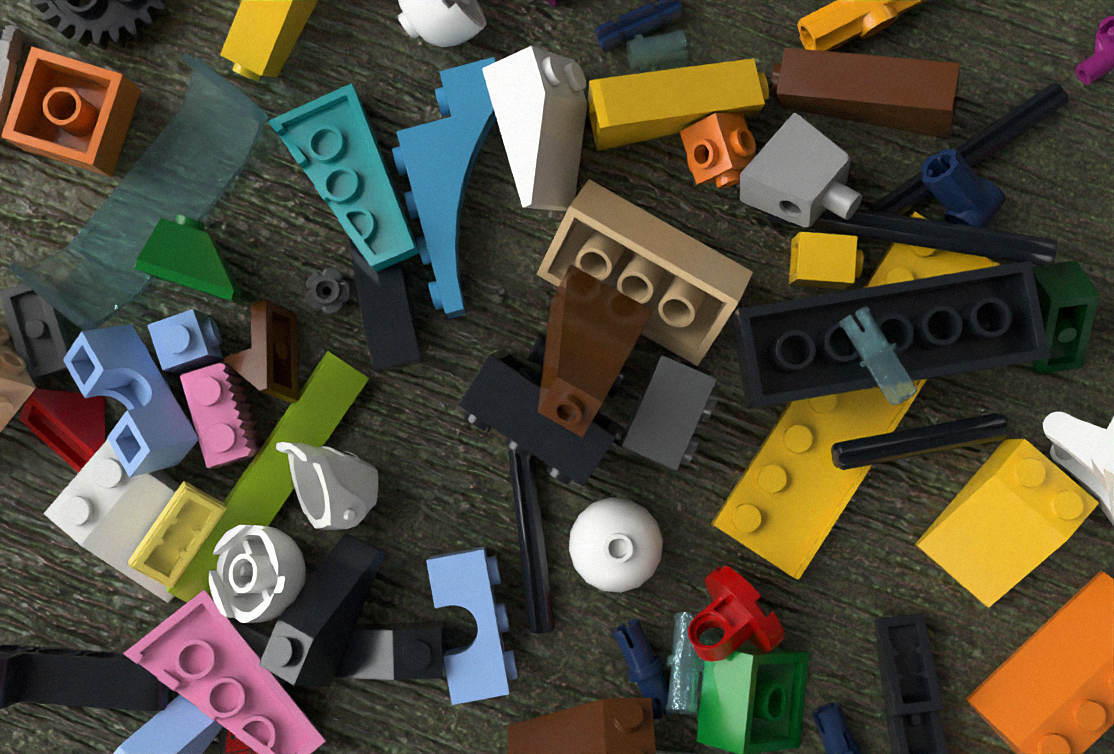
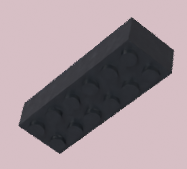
M1031 260L736 310L730 316L747 409L1050 358Z

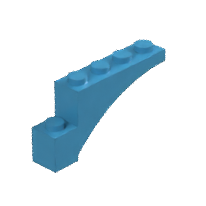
M494 57L439 71L443 87L434 89L441 116L451 114V117L396 131L400 146L392 148L399 175L408 173L412 191L404 193L411 220L420 218L424 236L416 238L423 265L432 263L436 281L428 283L435 310L444 308L445 314L449 319L467 314L460 280V221L467 186L476 159L497 121L482 68L495 63Z

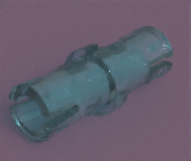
M684 612L674 614L672 655L667 656L666 667L670 669L666 711L674 714L676 711H679L681 715H697L699 672L704 671L705 660L698 657L688 637V628L694 619L691 618L692 613ZM702 635L700 636V643H702Z

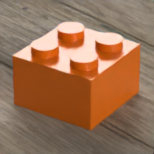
M31 46L1 137L24 151L112 177L141 90L121 73Z

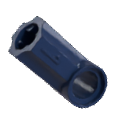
M945 148L940 153L929 156L920 169L923 172L922 182L947 209L943 215L945 222L987 228L1006 201L1004 192L992 182L978 177L957 150Z

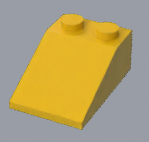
M1005 439L915 545L984 606L989 608L1063 545L1099 502L1026 439Z

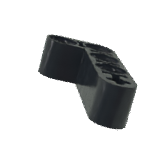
M0 645V709L18 702L135 711H163L172 701V689L159 681L140 664H136L121 652L26 645Z

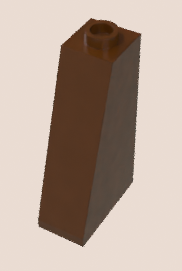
M784 48L782 64L775 63L773 67L771 91L776 92L781 108L951 139L958 99L960 63Z
M571 264L550 303L538 413L583 438L653 310Z

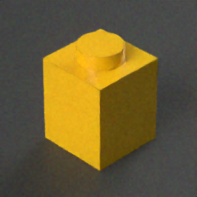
M799 232L792 239L789 285L845 289L854 284L855 278L860 277L863 268V251L857 249V236Z

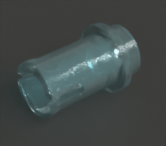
M683 30L643 38L642 34H636L634 40L627 41L626 43L627 57L631 69L639 68L641 72L647 71L650 65L686 60L688 56V51L686 49L682 50V47L687 46Z

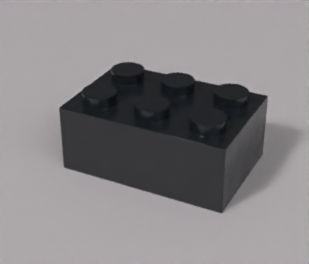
M505 349L490 354L458 403V406L467 411L464 417L483 431L489 432L491 428H494L508 438L506 445L522 457L530 459L532 455H535L549 464L547 472L558 481L568 486L576 482L583 487L616 438L620 424L598 411L583 438L538 413L542 373Z

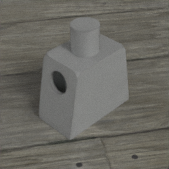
M796 113L791 115L740 173V201L804 228L812 226L825 209L832 211L845 220L850 219L858 209L862 195L846 186L851 160L848 154Z

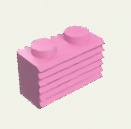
M217 363L180 375L207 468H221L254 458L260 450L258 446L261 440L255 438L258 431L253 429L256 423L250 420L253 414L248 411L250 405L245 402L248 396L243 394L245 387L240 385L243 378L237 376L238 372L231 366L223 363Z

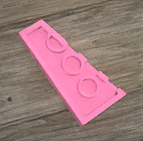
M206 590L201 591L123 653L136 664H140L155 675L163 684L178 692L198 707L209 718L236 735V738L258 754H311L326 741L275 675L259 665L261 661L259 655L231 620L220 613Z

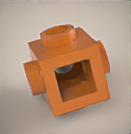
M743 112L714 113L679 131L687 154V164L694 176L696 185L716 183L718 189L740 183V173L756 156L755 139L748 130Z

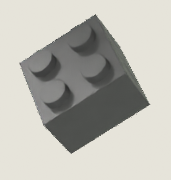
M660 356L652 366L617 447L668 470L677 471L680 464L689 465L700 438L693 436L698 421L702 422L703 419H709L719 397V393L712 391L717 379L666 356Z

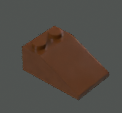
M652 698L600 699L509 725L507 754H656Z

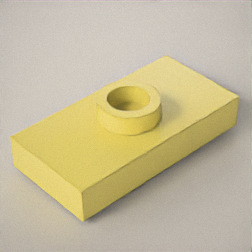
M183 481L128 560L129 567L172 589L227 510L226 505L188 482Z

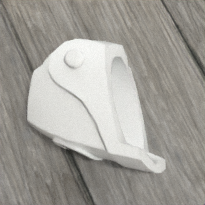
M291 442L276 443L277 450L288 454L292 480L304 514L307 515L314 528L342 530L355 527L364 519L370 509L376 505L378 470L375 466L360 459L353 453L336 450L331 447L321 446L319 448L308 444Z

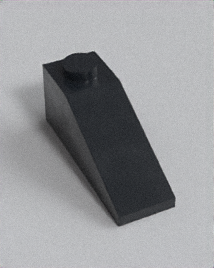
M345 533L302 587L295 601L278 618L259 665L294 686L330 687L386 552L351 534Z
M446 621L355 625L334 677L383 680L443 678L446 673L443 657L447 651Z

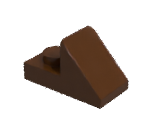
M267 299L251 304V348L226 356L224 361L259 391L289 403L298 402L297 314Z

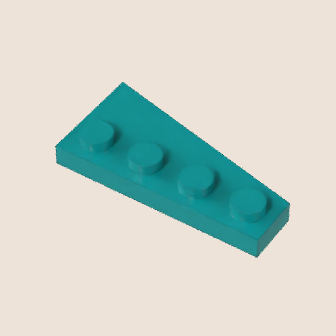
M352 83L268 120L272 128L288 147L296 162L310 178L320 196L334 212L338 221L361 254L376 272L420 253L360 95Z

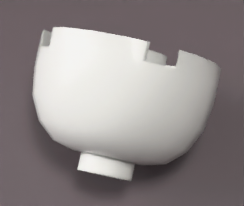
M398 0L403 11L398 15V18L405 31L412 38L415 39L420 35L426 42L435 46L448 47L460 45L476 36L486 25L483 10L477 0Z
M610 497L592 503L579 514L570 530L569 552L574 568L587 583L602 591L622 593L640 587L653 576L662 558L663 538L658 522L646 508L629 499Z
M238 525L224 534L213 552V555L220 556L217 562V570H209L211 595L220 613L227 618H236L242 623H259L272 620L281 616L284 610L295 601L305 584L306 566L303 553L290 536L277 528L259 525Z

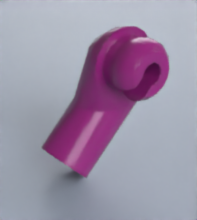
M1108 16L1100 22L1096 33L1094 55L1075 67L1078 79L1085 85L1091 84L1114 69V16Z

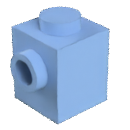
M191 309L147 325L163 371L181 374L223 359L219 345L222 344L220 331L212 317L209 318L207 314Z

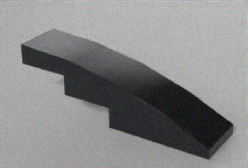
M923 613L876 618L874 621L879 669L892 754H948L939 712L944 707Z

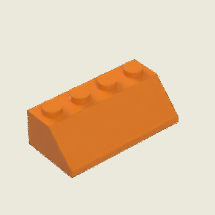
M1099 571L965 698L1015 754H1083L1114 724V579L1105 572Z

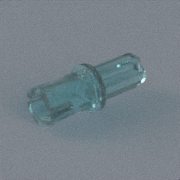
M865 306L855 312L865 332L860 331L851 315L841 320L839 324L844 328L863 360L859 363L861 368L867 366L891 405L900 404L917 392L916 386L893 351L897 348L896 344L890 345L869 312L870 309L868 306Z

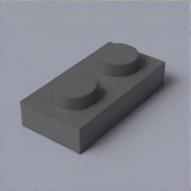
M40 277L1 290L0 299L17 354L26 363V370L32 381L34 382L67 371L68 368L63 359L72 346L51 279Z

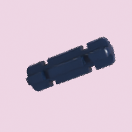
M658 0L655 6L653 3H649L619 16V21L616 23L610 20L601 24L595 29L597 42L604 52H609L620 47V43L623 40L629 43L661 29L660 25L662 23L670 25L679 21L684 14L680 0Z

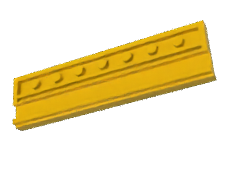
M917 212L910 215V217L926 219ZM892 242L863 288L1000 266V264L991 261L987 257ZM926 380L789 402L711 524L789 576L799 580L872 466L868 465L847 470L836 468L832 462L831 447L837 442L894 432Z

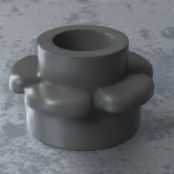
M326 268L321 273L314 272L309 276L305 284L308 293L305 295L306 302L315 311L322 310L324 314H335L341 311L345 303L350 299V284L344 281L343 274L336 269ZM325 287H330L332 290L328 296L323 293Z

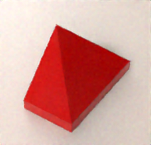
M35 388L24 402L19 420L79 473L105 443V396L84 398L82 393Z

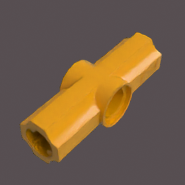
M836 0L798 21L797 27L800 33V40L807 50L831 51L858 36L860 39H865L875 35L895 22L899 15L928 0Z

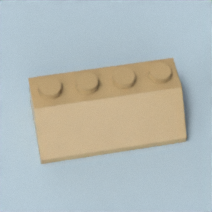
M588 179L570 204L536 275L559 287L570 265H574L653 310L641 334L698 366L738 305L753 272Z

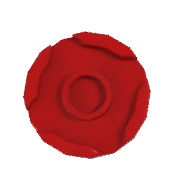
M718 566L704 578L705 585L714 601L691 621L688 628L689 640L698 657L710 662L721 661L732 654L746 640H749L757 648L770 652L785 639V631L775 613L772 611L765 617L764 611L757 602L761 595L739 573L729 566H724L723 568ZM716 627L725 631L721 641L715 645H703L699 642L702 633L709 628Z

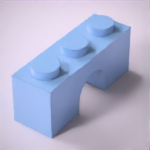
M126 324L81 331L63 361L84 398L109 396L123 403L128 409L107 439L129 478L179 465L199 438L193 429L192 423L186 418L172 394L169 384L162 377L146 345L141 341L133 325Z
M486 546L431 556L426 562L434 607L439 608L450 605L464 607L473 614L478 626L477 637L471 643L462 647L447 649L443 656L452 705L510 694V680L518 679L514 651H505L502 633L508 632L510 629L505 603L496 604L493 585L501 584L497 557H488Z

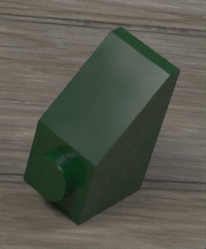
M1077 261L1054 263L1049 267L1032 266L1050 356L1047 359L1033 361V368L1036 374L1083 368L1099 293Z

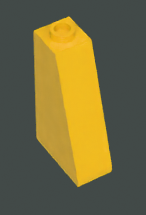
M242 0L220 56L235 63L233 71L251 80L259 81L261 76L278 78L318 0Z
M754 58L589 81L587 110L596 150L600 151L680 133L679 131L714 113L743 112L745 119L758 116L765 104L764 100L769 98V89L765 73L763 71L757 72Z

